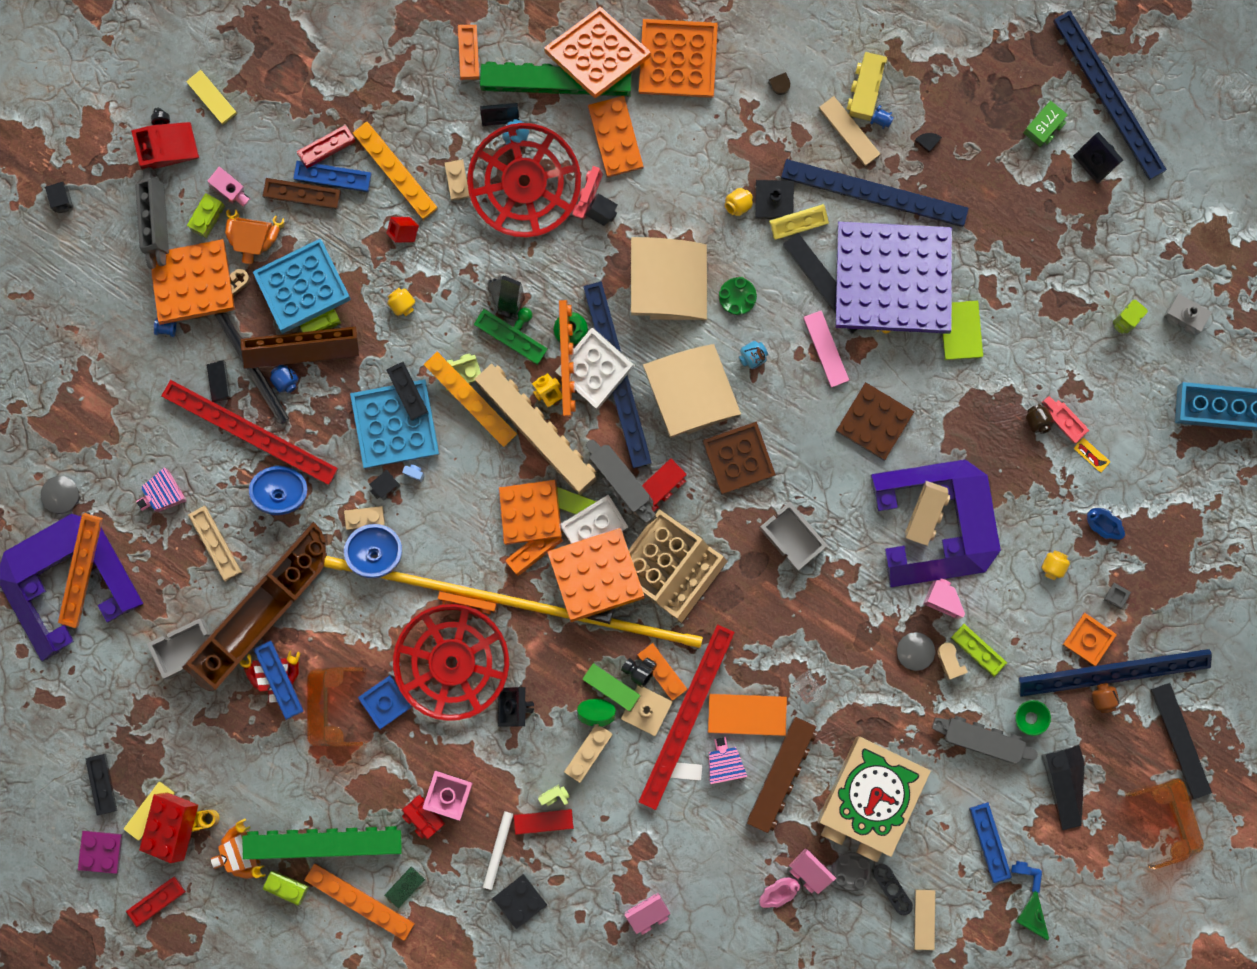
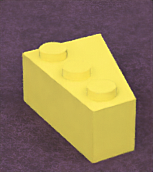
M865 52L862 63L857 64L855 74L859 75L857 81H853L851 92H854L853 99L849 98L847 105L851 117L871 121L887 57Z

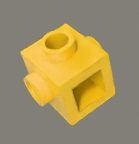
M548 373L532 383L535 391H533L538 401L542 400L547 407L562 399V393L559 390L561 388L560 383L556 378L552 379Z

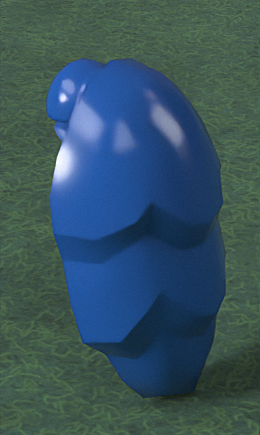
M1098 507L1088 512V524L1093 531L1105 539L1121 540L1124 538L1125 530L1122 526V521L1114 516L1111 511Z

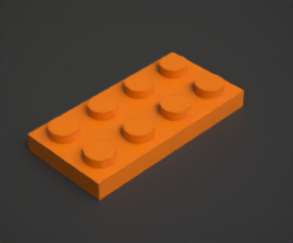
M620 96L589 104L588 109L607 178L642 169L644 166L625 97Z

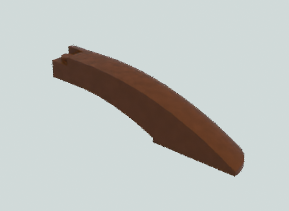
M314 522L271 566L182 666L195 679V683L207 691H215L321 572L327 556L326 541L320 528Z

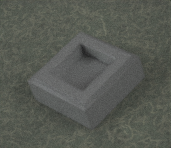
M1113 583L1104 600L1122 609L1131 592Z

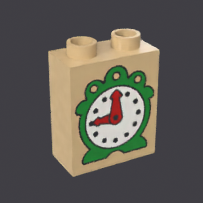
M860 736L856 737L817 819V822L825 825L821 836L840 845L843 844L846 836L860 842L857 853L877 863L882 853L892 857L931 770Z

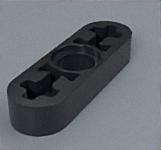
M885 864L876 865L873 869V876L895 911L900 915L911 913L913 904L890 867ZM880 867L887 869L885 875L888 879L890 877L893 878V880L886 882L884 886L882 882H885L884 878L877 876ZM890 884L898 886L897 894L890 895L887 888ZM901 893L904 895L903 897H900L902 902H908V905L906 906V911H904L903 909L899 910V907L901 905L898 902V900H896L895 902H893L892 900L898 898L901 895Z

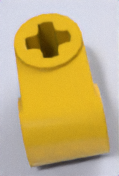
M204 810L197 812L192 832L216 826L220 820L217 811ZM207 813L211 814L213 817V821L211 824H208L205 821V816Z

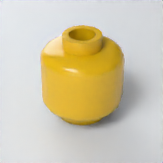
M737 188L726 196L725 208L729 214L741 216L752 208L753 196L748 190Z
M397 288L387 296L389 298L387 305L396 316L404 314L406 317L414 311L415 299L407 289Z
M1056 550L1053 553L1049 552L1041 566L1042 570L1046 572L1045 576L1052 580L1063 578L1070 565V561L1067 559L1068 556Z

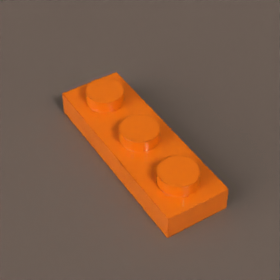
M458 25L460 80H479L477 25Z
M562 538L528 542L505 561L514 573L519 576L548 553L547 551L555 548L563 540Z
M439 591L438 600L442 601V605L455 603L478 608L481 613L488 615L491 614V611L496 612V603Z
M653 643L637 654L642 662L646 658H650L657 663L653 676L672 701L688 690Z

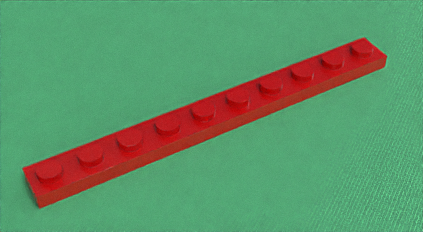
M172 380L169 381L161 397L329 486L338 471L337 467Z
M717 624L638 801L639 803L654 810L657 809L733 638L734 631Z

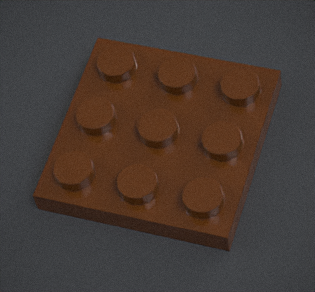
M865 382L836 432L885 461L915 411Z
M757 421L702 440L721 495L776 476Z

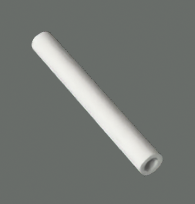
M504 811L483 888L490 890L493 888L513 813Z

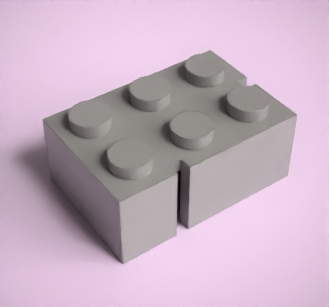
M788 502L775 516L773 515L759 528L782 556L787 554L786 560L796 572L828 546L791 502Z
M204 619L195 620L168 633L167 637L162 636L147 643L163 679L168 680L185 672L182 666L211 634Z

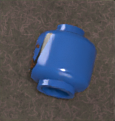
M283 364L271 371L270 381L278 392L286 391L290 393L297 388L298 376L291 366H284Z

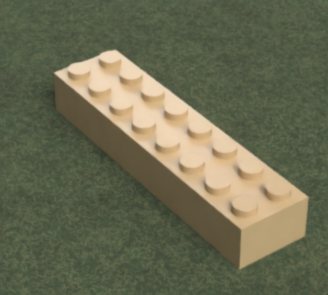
M491 363L475 378L477 386L574 491L581 495L596 482V470L589 463L587 465L583 463V456L576 449L574 451L570 449V442L563 435L559 437L557 435V428L550 421L546 423L544 414L537 407L533 409L531 400L524 393L520 395L518 386L511 379L507 381L505 372L498 365L495 367Z

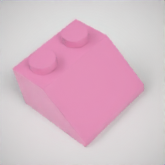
M944 579L934 581L923 604L953 618H963L965 612L955 588L951 586L949 581Z
M435 771L423 809L460 821L473 783Z
M804 849L789 865L792 868L789 872L797 880L801 877L806 882L804 887L811 893L815 891L819 894L836 879L807 849Z
M659 893L654 894L625 912V916L635 933L641 932L642 935L652 929L651 925L657 922L660 925L669 919L668 915H670Z

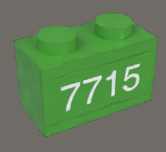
M1050 100L1023 133L1039 147L1044 143L1048 145L1055 137L1053 132L1056 129L1060 131L1067 123L1065 118L1068 114Z

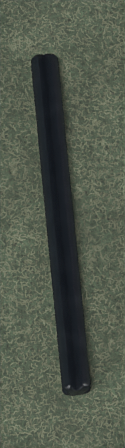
M226 312L215 314V317L243 362L241 336ZM246 368L279 424L286 423L289 417L260 368Z

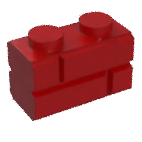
M419 794L401 810L404 813L402 817L409 825L411 823L417 828L415 832L421 839L425 837L428 840L446 823L437 813L423 809L425 799Z

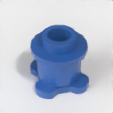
M879 105L870 124L876 123L882 126V129L885 126L889 128L894 119L891 116L892 112L888 113L882 110V106Z

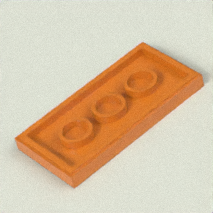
M709 694L708 733L786 736L787 697Z

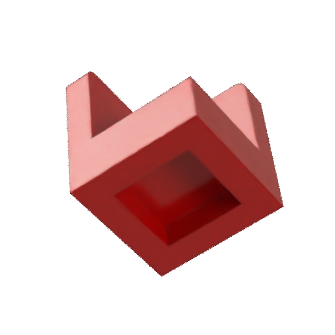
M390 217L386 234L395 243L415 242L419 225L411 217Z

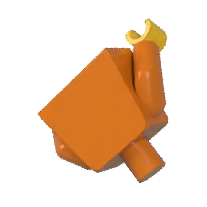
M228 209L226 215L229 219L226 222L225 234L234 251L243 252L242 262L252 264L254 254H262L276 241L280 229L284 227L285 222L283 218L281 223H276L277 216H274V226H271L272 223L239 218V213L236 209L235 214L230 216L231 212Z

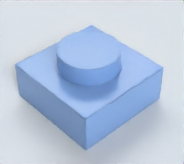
M412 464L410 467L405 465L402 472L404 475L422 482L424 477L421 468Z

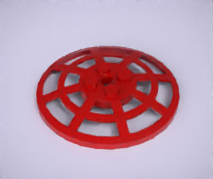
M516 123L497 129L480 143L470 160L467 185L474 208L487 224L506 235L527 238L548 233L567 219L578 201L581 189V174L573 150L561 136L541 125ZM531 129L547 134L542 144L523 140L520 143H516L511 140V143L500 148L493 156L483 151L486 145L494 138L506 132H509L510 137L517 136L516 130ZM553 139L559 142L566 150L572 165L561 168L557 157L548 149ZM520 147H532L538 149L533 159L522 158ZM513 149L515 160L511 161L508 165L497 160L503 153ZM544 154L552 160L556 169L545 172L539 164ZM479 157L488 163L485 172V186L474 189L473 174ZM494 166L503 172L502 182L491 185L490 176ZM574 172L575 189L569 204L560 198L564 186L563 175ZM527 175L530 183L527 186H521L519 184L520 176ZM558 176V187L554 195L545 188L547 179ZM504 190L509 197L504 207L497 202L493 192ZM487 194L493 206L501 212L495 222L482 210L476 196ZM541 196L551 201L541 211H535L533 201ZM516 202L526 203L528 215H520L510 211ZM555 205L566 210L554 223L540 229L537 218L547 214ZM506 217L516 220H530L533 231H514L502 227V224Z
M443 604L421 612L404 627L395 645L393 671L400 692L416 710L439 720H462L481 713L498 698L508 677L509 652L503 634L485 614L464 605ZM444 610L461 611L459 622H444L437 625L434 624L429 615ZM469 613L486 622L494 633L484 638L475 628L467 625ZM423 619L428 630L419 638L414 648L404 646V640L410 630ZM444 628H457L455 639L444 640L438 631ZM464 631L472 633L480 642L469 647L462 641ZM432 635L437 645L431 652L420 650L424 641ZM497 640L501 644L504 656L503 672L492 669V654L489 645ZM482 649L486 653V667L475 664L474 654ZM401 653L412 655L411 664L415 679L407 684H404L400 672ZM451 656L457 659V665L454 668H450L447 665V659ZM418 657L429 660L430 671L421 676L418 670ZM473 672L483 674L484 677L479 685L472 690L467 680ZM489 677L501 679L493 695L480 705L475 695L484 688ZM435 678L438 682L442 683L440 694L430 690L425 685V682ZM460 684L465 692V695L447 697L449 687ZM419 686L428 696L437 700L435 710L431 711L419 704L409 691ZM469 699L474 709L462 714H442L445 702L458 703Z

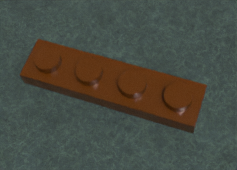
M266 178L263 190V198L338 210L341 190L271 178Z

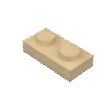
M463 159L446 162L445 169L451 201L470 198Z
M383 506L344 511L346 530L358 529L369 524L385 526Z

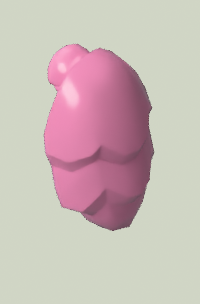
M790 877L777 880L774 884L765 888L764 893L759 898L760 906L763 908H778L791 901L800 889L798 881Z

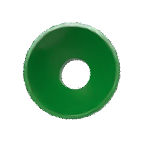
M572 312V316H569V322H573L576 325V330L570 336V343H573V346H577L588 333V326L586 320L581 315ZM558 317L553 330L555 338L560 343V320Z
M1030 700L1018 707L1015 721L1017 727L1024 734L1036 736L1048 729L1051 723V714L1045 704L1036 700ZM1029 712L1034 713L1037 717L1034 724H1029L1026 721V715Z

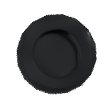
M159 107L154 108L151 115V124H170V115Z

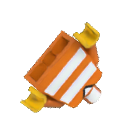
M242 819L229 829L222 838V845L218 846L220 855L212 857L211 863L214 869L225 866L227 873L231 872L236 877L245 879L265 877L266 874L262 875L260 872L264 865H261L259 859L243 860L242 836L247 835V830L249 831L250 826L245 827L244 821L246 819Z

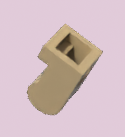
M944 643L939 646L937 653L947 680L968 673L966 666H959L955 656L956 648L953 644Z

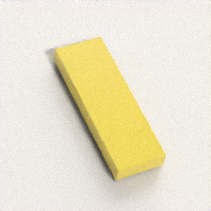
M201 70L186 81L222 125L237 114Z
M824 204L769 221L775 240L829 224Z
M160 781L124 827V830L138 841L143 837L153 795L165 792L175 795L174 791Z

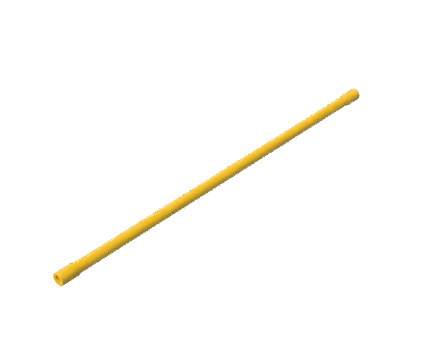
M326 556L324 567L353 572L345 560ZM395 571L380 577L382 579L569 619L566 608ZM586 618L577 620L678 642L701 648L703 639L701 636L677 633L613 618L611 624Z

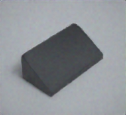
M220 360L207 364L212 402L231 399L226 362Z

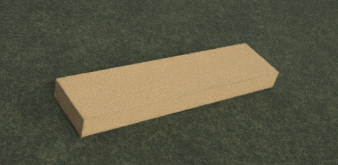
M835 96L819 107L822 114L865 167L880 156L879 151Z
M203 506L188 514L223 580L226 582L241 574L242 571L207 507Z

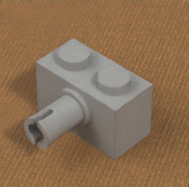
M1177 294L1173 298L1164 317L1167 318L1170 324L1183 327L1185 332L1191 335H1198L1202 332L1212 312Z

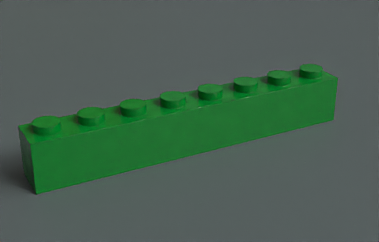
M491 61L481 64V91L590 95L561 67L553 66L552 64L534 66L532 63L515 65V63L506 62L503 65ZM632 71L603 92L601 96L631 97Z
M397 826L385 827V831H377V827H365V831L359 832L358 828H346V832H338V828L326 829V833H318V829H306V833L298 834V830H286V834H279L278 830L267 831V835H259V831H247V835L242 836L243 860L402 854L401 830H397Z

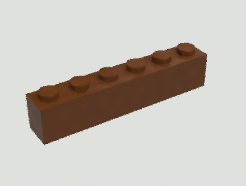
M356 326L241 339L244 369L359 356Z
M796 716L793 718L746 821L747 824L766 833L774 830L777 824L775 817L778 812L782 813L786 804L783 802L786 794L790 795L794 785L791 782L794 777H798L802 767L799 764L802 759L805 760L810 751L807 747L809 742H814L818 731H815L817 726Z

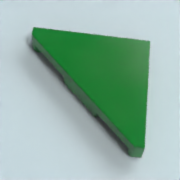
M1034 890L1016 922L1048 941L1049 935L1038 892Z

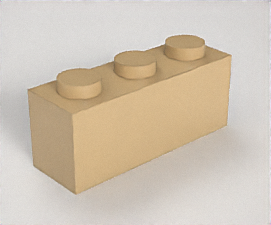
M925 481L905 531L907 539L927 546L930 540L933 541L936 534L935 526L937 523L940 524L943 517V512H941L943 506H947L950 500L946 487Z
M596 724L564 773L581 783L613 734L600 727L599 724Z

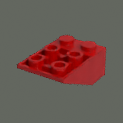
M191 122L151 125L131 130L139 165L142 170L149 167L158 169L199 158Z

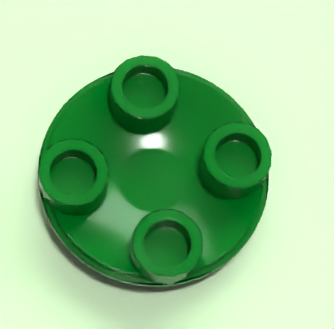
M743 277L727 280L719 291L721 306L725 311L733 315H743L749 312L757 300L754 285Z

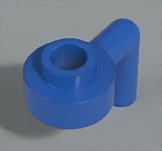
M1016 861V865H1012L1011 873L1034 876L1032 892L1036 890L1040 893L1042 871L1037 868L1028 867L1026 862Z

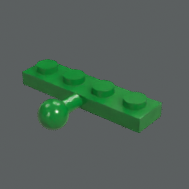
M527 307L521 308L518 311V320L514 326L509 325L486 309L482 310L474 323L475 327L537 366L548 351V348L520 331L524 323L529 322L533 317L532 311Z

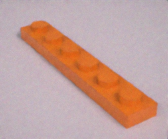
M559 300L563 416L573 417V412H576V402L572 400V393H575V382L571 381V374H574V362H571L574 346L573 343H570V336L573 335V325L569 324V316H572V305H569L567 300Z
M87 513L81 516L58 619L60 624L73 628L79 626L103 518Z
M314 863L304 880L404 941L415 924Z

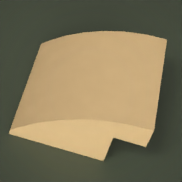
M631 237V316H650V320H707V245L676 239Z
M714 344L689 349L643 364L645 374L670 438L686 432L691 434L741 415Z
M659 509L655 514L657 518L645 527L630 547L629 553L644 595L682 623L728 561L724 556L709 547L702 538Z

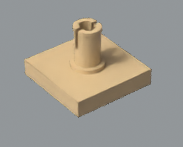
M637 685L635 692L640 694L641 697L631 712L625 709L621 720L656 736L672 701L645 687L641 688Z

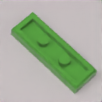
M594 663L583 677L584 681L630 712L641 697L640 694Z

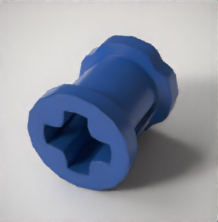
M156 318L154 335L166 334L170 335V337H175L177 323L172 322L160 325L158 318Z

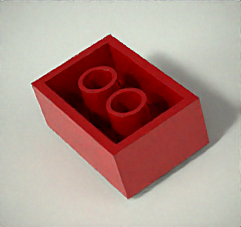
M168 792L154 794L139 850L168 863L184 861L199 805Z

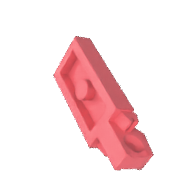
M593 166L592 170L588 171L586 176L587 183L585 188L581 189L580 201L573 210L574 217L585 219V213L595 197L603 176L600 168Z
M1050 396L1042 401L1044 406L1049 409L1054 423L1074 444L1090 431L1064 402L1061 403L1059 400L1055 402Z

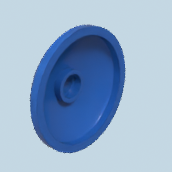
M284 466L269 467L260 471L253 477L249 485V497L253 505L260 511L271 515H283L295 511L304 503L307 496V484L303 476L296 470Z
M369 524L356 529L348 537L344 547V557L348 567L355 574L364 578H380L392 572L399 564L402 557V544L398 535L389 527L380 524ZM373 555H378L377 558H371Z

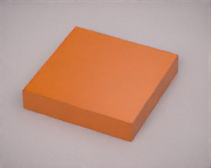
M1083 613L1062 645L1091 665L1096 666L1117 634L1088 614Z

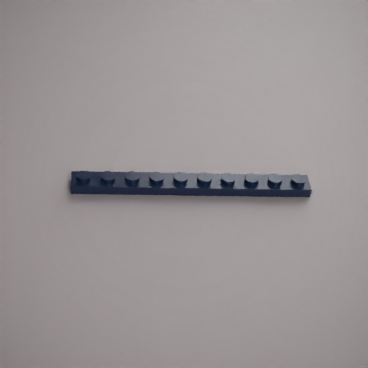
M1071 10L1055 18L1053 23L1148 180L1164 173L1167 170Z
M789 159L785 161L781 179L964 227L969 209L961 205Z
M602 281L583 286L595 330L621 352ZM627 375L612 393L632 466L635 469L650 465L652 462Z
M1210 649L1019 677L1020 697L1096 686L1103 683L1109 684L1211 668L1212 653Z

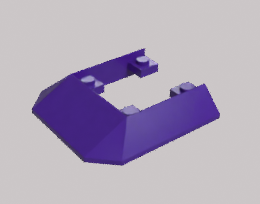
M967 460L871 474L878 511L898 508L895 490L924 486L925 481H929L948 489L950 500L954 499L960 537L941 540L944 553L943 559L907 564L905 546L886 548L885 555L890 588L980 574L987 571L1001 551L987 474Z
M74 514L66 516L4 551L0 563V587L42 662L57 654L59 650L74 643L65 625L49 633L32 603V600L47 592L38 575L67 558L73 557L81 516ZM101 527L93 565L96 564L113 595L110 599L97 605L106 622L109 623L144 603Z

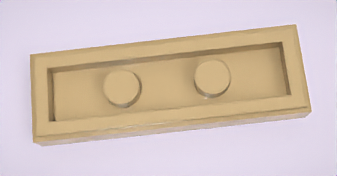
M915 890V950H935V890Z

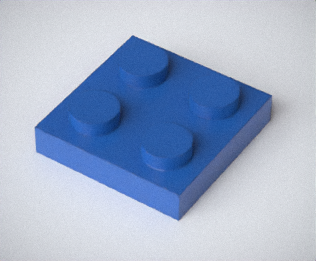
M391 675L358 697L380 730L412 708L411 704L400 692L398 685Z

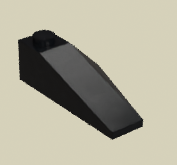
M504 275L497 277V279L488 280V288L498 311L501 312L500 315L511 319V317L517 318L518 311L525 298L522 283Z
M1080 745L1042 754L1062 830L1082 826L1085 763Z

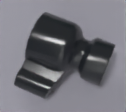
M629 658L623 664L621 671L627 675L630 674L631 680L643 688L651 679L657 663L650 658H646L637 666L636 662Z

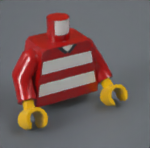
M289 651L287 658L281 659V662L293 685L299 675L298 660L300 652H297L296 657L291 656V651ZM248 654V660L242 659L239 662L244 668L248 680L259 692H268V703L277 702L259 660H253L251 663V655Z

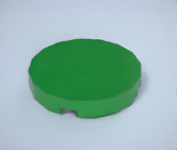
M588 699L578 705L577 717L588 726H594V724H599L600 727L606 726L615 719L616 709L614 705L606 700Z

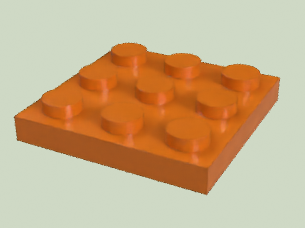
M556 480L499 487L505 545L562 537Z

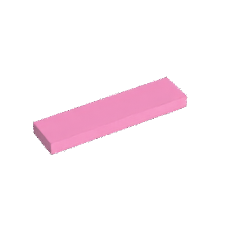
M822 310L803 317L830 387L833 388L849 382Z

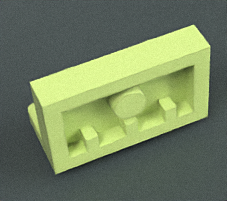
M465 354L460 357V360L454 362L452 359L447 360L469 384L475 382V378L481 373L475 355Z
M558 784L538 796V800L541 805L546 803L549 806L557 801V796L559 795L564 805L568 804L569 794L564 786L560 788Z

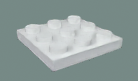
M591 328L574 348V354L571 355V362H574V374H571V381L575 382V390L596 409H599L635 365L594 328ZM560 365L555 372L562 377Z

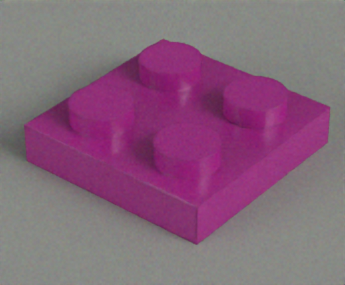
M82 831L78 870L118 874L123 834Z

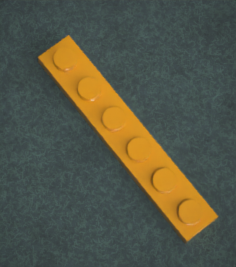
M368 122L353 132L356 139L422 220H425L438 209Z
M438 351L423 364L503 447L517 435L507 422Z

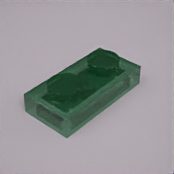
M411 866L384 896L399 909L426 879Z

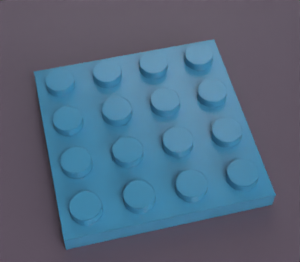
M321 238L253 271L282 334L351 300Z
M425 379L413 382L429 413L414 421H411L394 385L350 393L364 469L440 455Z

